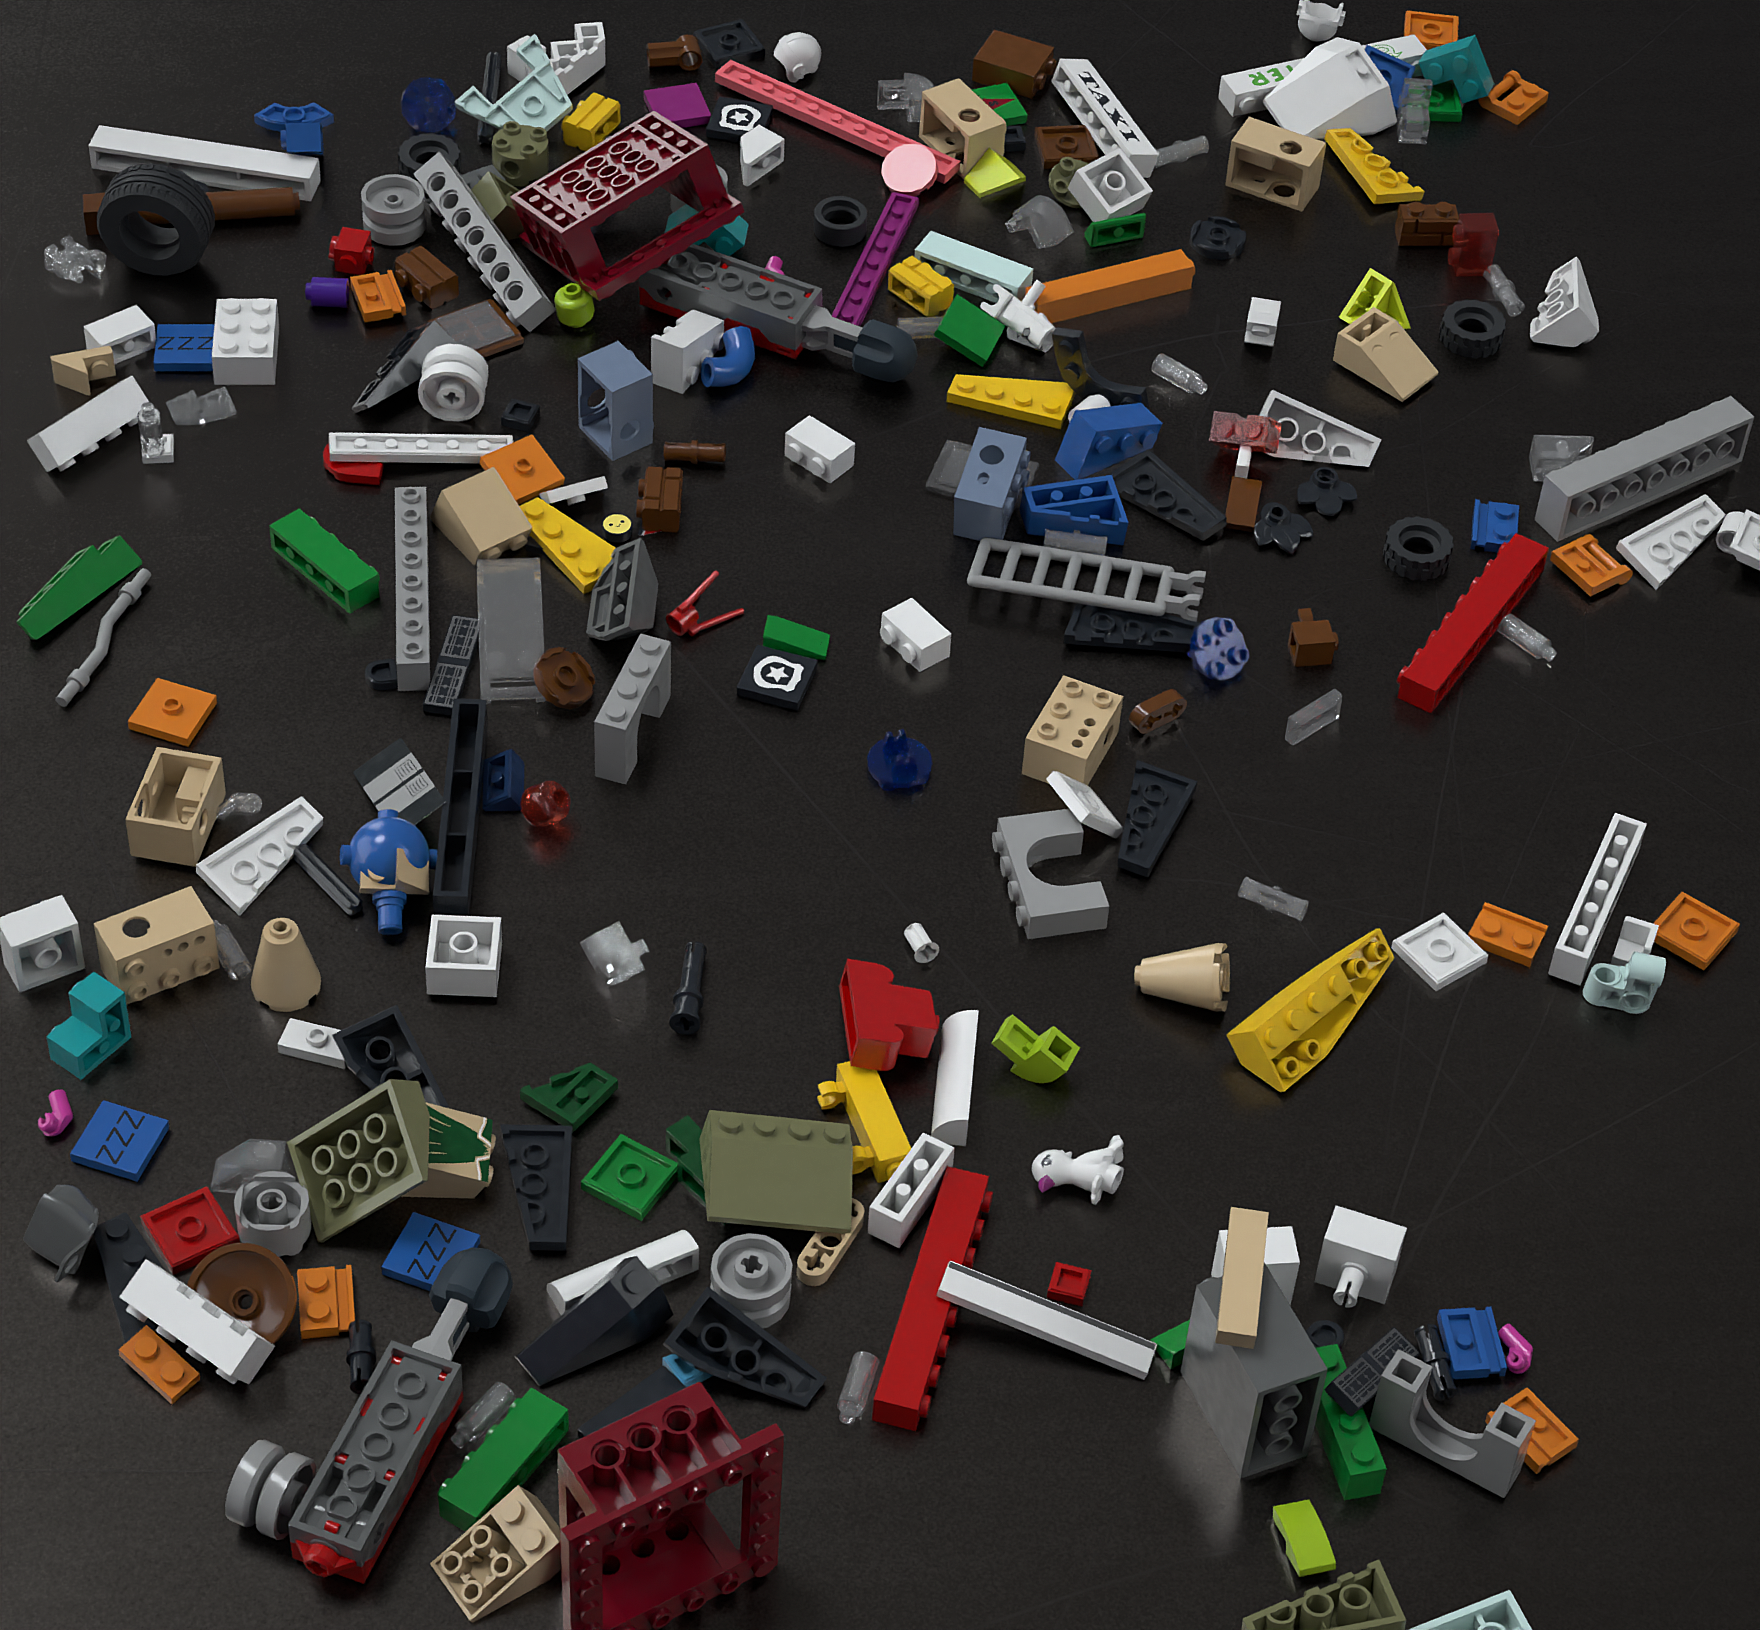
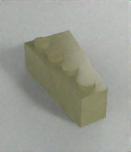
M1378 1559L1367 1564V1569L1357 1574L1348 1572L1339 1576L1337 1582L1322 1589L1316 1586L1305 1591L1304 1597L1293 1602L1284 1600L1243 1618L1241 1630H1405L1406 1618Z

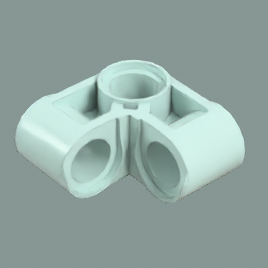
M1634 951L1629 963H1626L1625 966L1605 963L1596 964L1591 968L1582 991L1583 996L1589 1003L1596 1006L1624 1010L1633 1014L1643 1013L1649 1009L1657 988L1661 986L1665 973L1666 959Z

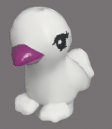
M1119 1135L1113 1136L1108 1148L1087 1152L1076 1159L1071 1158L1072 1152L1070 1151L1065 1153L1063 1150L1052 1149L1042 1152L1032 1163V1173L1038 1182V1188L1043 1193L1052 1187L1074 1184L1086 1191L1092 1192L1091 1202L1096 1205L1103 1191L1113 1194L1121 1182L1124 1168L1116 1164L1123 1160L1122 1148L1124 1142Z

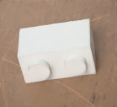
M137 305L84 326L87 350L110 345L113 352L114 365L151 350L156 345L154 323Z
M810 415L785 433V456L828 483H832L854 466L855 443Z
M913 598L882 613L880 629L882 639L886 644L891 645L897 650L907 663H911L919 672L950 656L951 633Z

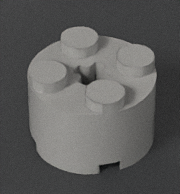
M268 1171L253 1176L254 1181L248 1183L245 1187L243 1184L237 1190L234 1199L237 1231L241 1243L262 1246L277 1256L298 1254L311 1232V1215L307 1189L304 1185L302 1187L296 1182L294 1176L285 1172Z

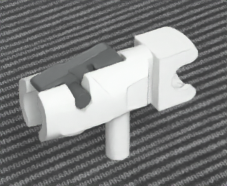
M1036 280L1021 301L1000 285L995 284L993 290L999 296L998 302L994 305L982 302L980 307L1006 325L1007 338L1038 351L1047 352L1052 347V333L1056 328L1043 313L1038 314L1034 311L1035 306L1033 305L1046 286Z

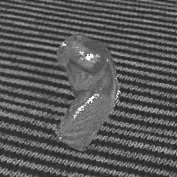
M235 793L218 806L215 820L222 824L233 815H254L259 812L262 800L255 793Z

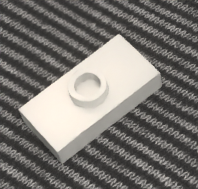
M605 476L540 493V497L548 504L566 499L568 505L585 501L584 494L608 487Z
M292 1018L289 1019L278 1042V1053L345 1069L347 1066L332 1037V1034L341 1030Z

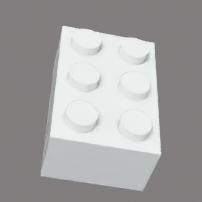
M217 299L212 348L215 385H275L279 337L277 299Z

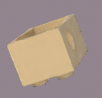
M958 78L922 91L919 137L930 148L952 158L964 153V164H960V170L957 172L963 179L966 177L988 148L1003 156L1005 152L1006 122L964 82ZM948 141L953 142L954 145H950V144H948L947 142H948Z
M1248 117L1231 141L1225 185L1303 211L1319 188L1326 142ZM1285 185L1291 187L1295 194L1290 197H1281L1275 194L1273 189L1277 186Z
M1063 675L1026 736L1022 774L1049 783L1046 778L1053 771H1057L1088 786L1119 732L1123 696Z
M156 747L125 819L131 856L196 867L226 795L221 757ZM142 800V814L141 816H138V808Z
M192 886L94 923L101 970L110 983L125 992L126 1005L220 968L214 922ZM132 919H143L150 924L147 934L137 938L125 935L122 928L126 922Z

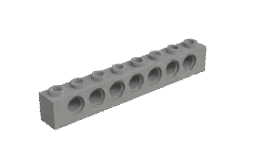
M438 152L413 173L424 188V197L426 199L431 198L430 207L439 217L443 216L445 218L442 224L452 235H457L454 241L464 253L469 252L468 261L478 272L480 270L483 272L480 276L481 280L490 290L495 289L496 293L493 294V297L503 308L507 307L509 309L506 315L516 327L522 325L531 332L556 311V308L457 169L445 156Z
M426 487L395 488L396 661L398 691L428 690L431 681Z

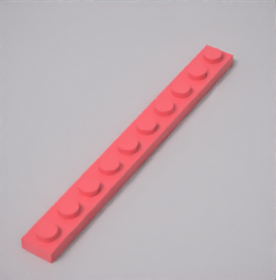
M733 60L728 61L715 73L716 83L763 104L773 105L774 109L886 158L894 148L904 144L925 146ZM925 146L933 153L938 166L936 181L945 184L960 170V161Z

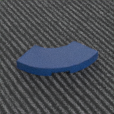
M273 103L256 113L254 120L256 124L264 128L281 132V130H286V123L320 122L323 128L334 123V114L316 103L302 107H285Z

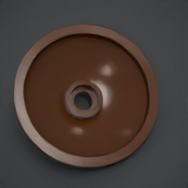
M234 1243L214 1250L200 1261L187 1283L188 1287L271 1344L276 1343L290 1326L295 1313L297 1292L295 1281L289 1268L275 1253L256 1244ZM247 1296H251L253 1300L251 1307L243 1309L242 1300Z

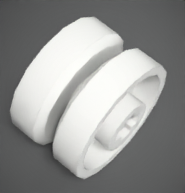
M445 344L431 350L427 354L422 366V377L418 388L420 403L432 416L445 421L459 422L471 419L480 412L484 404L485 388L488 382V365L486 361L474 349L461 344Z

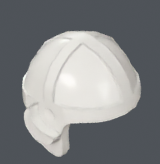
M1300 0L1296 14L1300 15L1298 20L1300 32L1312 41L1329 40L1335 35L1337 27L1343 25L1346 14L1345 11H1342L1344 3H1341L1339 8L1335 9L1325 3H1312L1310 0Z
M801 32L784 35L779 40L774 50V56L784 65L788 80L790 82H797L799 79L804 78L803 75L814 73L818 69L821 48L817 40L811 35Z

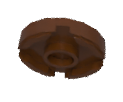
M550 648L537 659L533 668L534 682L538 691L547 701L557 707L565 709L578 708L593 694L595 677L592 669L586 660L575 651L570 653L565 651L567 648Z

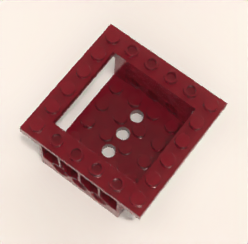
M652 111L510 196L525 232L518 235L522 245L599 301L611 297L616 290L626 284L637 281L647 271L660 267L670 257L683 253L687 250L688 246L700 239L709 237L713 231L723 225L732 223L736 217L745 212L742 203L727 194L708 144L656 111ZM659 186L699 212L608 268L590 229L593 226L602 224L607 217L617 211L627 209L632 202L640 197L650 195Z
M699 1381L558 1449L563 1630L660 1629L678 1615L686 1611H696L708 1600L720 1594H729L735 1591L741 1583L755 1576L762 1577L771 1572L778 1565L784 1434L775 1423L740 1440ZM743 1479L740 1548L736 1549L706 1505L705 1498L710 1493L724 1486H734ZM680 1537L683 1538V1540L675 1541L671 1538ZM646 1554L649 1555V1557L640 1558L637 1557V1555ZM606 1571L615 1572V1574L605 1575L602 1573Z

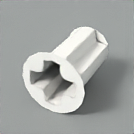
M914 923L905 929L904 935L915 952L914 958L917 962L926 963L937 956L939 946L931 942L921 924Z

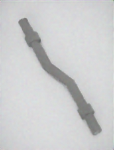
M142 568L131 582L125 583L118 593V599L101 619L95 649L79 669L72 671L66 679V686L56 697V702L60 706H67L77 692L83 691L89 683V676L108 653L114 623L129 605L137 601L141 595V589L150 579L151 573L147 569Z

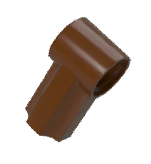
M682 35L672 42L647 43L649 68L680 66L684 70L692 71L699 68L702 64L703 59L699 42L693 35Z

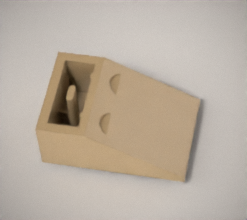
M1375 307L1337 334L1333 361L1401 402L1438 375V370L1398 321Z
M518 1485L430 1564L465 1615L473 1623L547 1582L561 1570L560 1527L538 1497Z

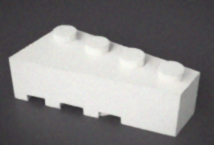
M145 1259L120 1295V1298L129 1304L126 1308L127 1312L142 1322H145L147 1318L159 1325L155 1330L173 1343L177 1339L189 1346L186 1349L189 1355L203 1364L207 1360L218 1367L216 1373L232 1384H235L237 1380L250 1384L275 1347L147 1259Z

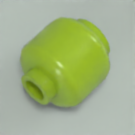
M567 284L556 292L554 299L556 315L561 323L572 328L584 326L592 319L594 314L592 295L578 284Z

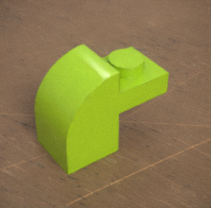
M1013 1014L1005 1019L991 1043L1014 1062L1010 1070L1011 1072L1035 1083L1052 1082L1065 1074L1080 1049L1079 1046L1055 1026L1038 1036Z

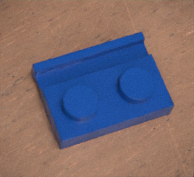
M1475 499L1470 549L1475 550L1477 546L1484 547V551L1498 553L1503 542L1508 543L1515 533L1518 532L1519 505L1491 501L1488 504H1481L1480 500Z
M1491 1306L1486 1307L1485 1310H1476L1475 1307L1439 1310L1437 1321L1445 1352L1448 1353L1451 1360L1449 1369L1452 1378L1488 1377L1489 1374L1497 1373L1499 1376H1505L1507 1365Z

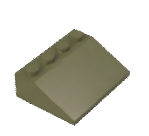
M389 1079L287 1142L299 1183L302 1187L304 1185L308 1191L311 1221L318 1242H325L428 1181L430 1114L419 1081Z
M709 1110L699 1138L707 1221L839 1234L850 1233L853 1148L849 1124Z

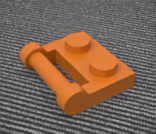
M1511 70L1504 76L1503 81L1491 89L1488 96L1479 98L1478 102L1484 109L1518 125L1547 101L1549 92L1521 79L1517 71ZM1508 89L1514 90L1502 101L1497 100Z
M1587 534L1553 550L1550 561L1590 597L1617 583L1620 585L1627 583L1633 575V571L1629 567L1620 565L1598 545V540L1591 534Z

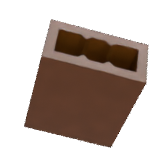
M994 29L973 59L972 81L988 86L1008 83L1014 94L1032 99L1038 89H1043L1047 76L1052 75L1055 70L1056 59H1053L1054 47Z

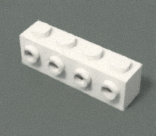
M130 376L31 437L27 442L47 472L56 467L61 472L76 463L73 457L80 452L83 456H86L98 449L97 442L102 438H105L108 442L122 433L120 427L128 423L131 427L146 418L143 412L152 406L134 377Z

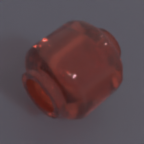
M544 781L530 786L523 792L521 796V810L525 819L531 825L546 827L566 818L569 813L571 800L568 791L561 784L555 781Z

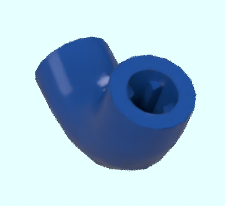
M741 326L727 330L722 336L726 356L706 357L703 360L701 380L706 387L735 385L750 373L755 360V346L750 328Z

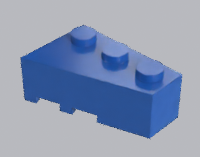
M1142 403L1076 410L1055 461L1074 480L1082 479L1142 453L1147 449H1151L1157 440V435L1163 423Z
M1112 475L1023 487L1019 511L1027 534L1124 545L1128 520Z

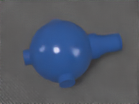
M384 809L378 812V818L364 824L356 832L350 845H341L340 865L349 866L352 877L359 886L360 871L369 878L368 870L375 875L384 877L378 883L395 885L397 848L404 850L406 858L416 868L425 867L429 860V870H436L437 850L429 849L428 843L421 831L412 823L398 818V811ZM381 890L370 893L372 894L373 904L378 911V932L383 935L400 934L402 932V910L407 903V894L399 890Z

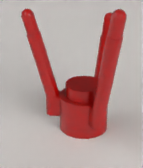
M714 571L682 604L666 616V623L673 633L682 636L688 632L690 636H694L700 630L744 613V609L740 608L697 624L699 613L692 605L718 577V571Z

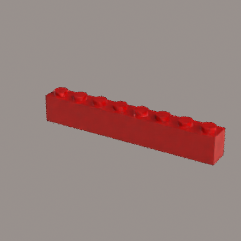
M1517 533L1508 543L1503 542L1495 560L1490 559L1487 562L1483 575L1474 578L1467 595L1462 594L1459 597L1455 610L1452 613H1446L1439 630H1433L1428 637L1426 646L1416 651L1411 665L1402 668L1397 678V683L1400 684L1397 698L1432 713L1543 572L1549 548Z
M948 1166L946 1168L874 1396L872 1421L916 1431L920 1417L927 1418L932 1396L927 1395L929 1386L934 1388L937 1386L941 1366L936 1365L938 1356L943 1358L946 1356L950 1336L945 1335L947 1327L954 1328L959 1306L954 1305L955 1303L936 1295L949 1261L970 1269L973 1267L976 1248H972L974 1240H981L985 1220L980 1218L982 1212L989 1213L993 1198V1192L987 1191L989 1176Z

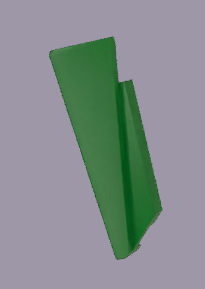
M120 535L104 542L98 550L91 545L77 552L20 610V618L16 623L31 639L38 640L142 565V560Z

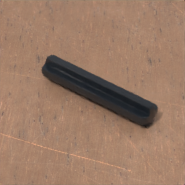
M302 844L299 848L294 849V860L348 915L354 916L357 912L362 911L363 900L307 844Z

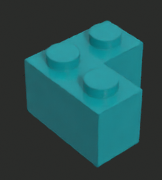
M1476 35L1426 50L1418 62L1428 87L1453 79L1462 104L1488 96L1494 85Z
M685 204L668 216L665 233L699 212ZM738 216L732 223L721 226L713 231L709 237L700 239L693 244L700 245L705 242L714 251L730 256L745 245L749 224Z
M95 972L91 973L83 981L77 982L72 990L68 992L72 1016L62 1024L55 1026L50 1034L46 1036L50 1059L80 1080L131 1038L125 992Z

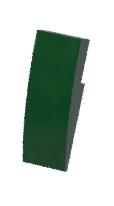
M687 1115L666 1129V1152L678 1163V1182L706 1207L699 1141L702 1130Z

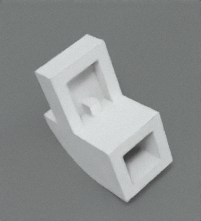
M1252 297L1244 343L1274 346L1281 301Z

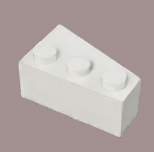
M694 309L676 320L677 326L674 328L670 326L664 328L663 333L665 334L662 336L655 334L651 337V373L653 374V383L681 394L685 392L690 384L693 385L701 372L703 360L706 357H713L718 350H722L724 347L722 338L724 334V320Z

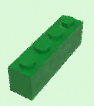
M297 509L269 525L271 548L349 614L380 597V577L373 566H368L352 549H348L340 543L333 533H328L323 529L315 518L309 517L301 509Z
M1338 1344L1315 1348L1328 1369L1315 1426L1343 1499L1345 1501L1380 1494L1387 1468L1363 1407L1351 1417L1324 1390L1347 1368Z
M530 1388L522 1399L517 1398L514 1400L503 1421L489 1429L484 1443L476 1452L471 1451L465 1457L461 1469L452 1479H446L441 1485L437 1495L440 1517L466 1532L518 1485L522 1487L569 1431L568 1409L533 1388Z

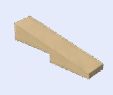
M1231 1207L1215 1338V1343L1254 1349L1257 1337L1269 1212Z

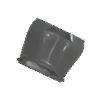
M58 1184L49 1194L45 1193L41 1197L25 1232L23 1241L36 1253L60 1266L54 1279L55 1282L59 1283L68 1274L76 1273L91 1236L96 1229L99 1217L98 1208H95L79 1188L72 1185Z

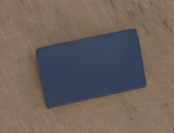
M513 749L506 750L484 760L482 804L484 811H520L524 808L525 765Z

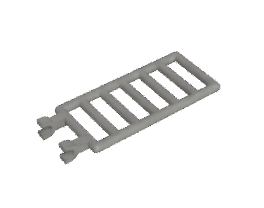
M985 537L980 540L967 583L969 586L1153 616H1162L1165 612L1180 614L1183 619L1197 621L1198 611L1190 610L1187 606H1199L1204 588L1196 587L1193 583H1204L1206 572L1176 573L1172 567ZM990 550L1008 553L1000 578L982 576ZM1020 555L1038 558L1031 583L1012 580ZM1051 560L1069 563L1062 588L1043 585ZM1081 565L1100 568L1093 593L1074 590ZM1112 570L1130 572L1124 598L1105 595ZM1142 575L1161 577L1155 603L1136 600ZM1171 589L1186 591L1188 595H1185L1183 598L1170 596Z

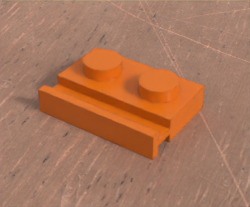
M387 270V274L384 275L376 272L350 277L351 288L364 322L393 318V314L401 313L402 316L406 315V305L392 270Z
M1485 902L1468 936L1481 949L1530 967L1543 938H1545L1548 926Z
M346 1265L345 1269H335V1266L298 1269L301 1339L339 1336V1332H348L349 1324L355 1321L351 1265Z
M1528 1387L1504 1402L1505 1405L1536 1420L1524 1458V1462L1536 1474L1544 1466L1551 1465L1577 1447L1579 1439ZM1496 1410L1494 1412L1490 1411L1489 1413H1487L1485 1420L1487 1424L1490 1422Z

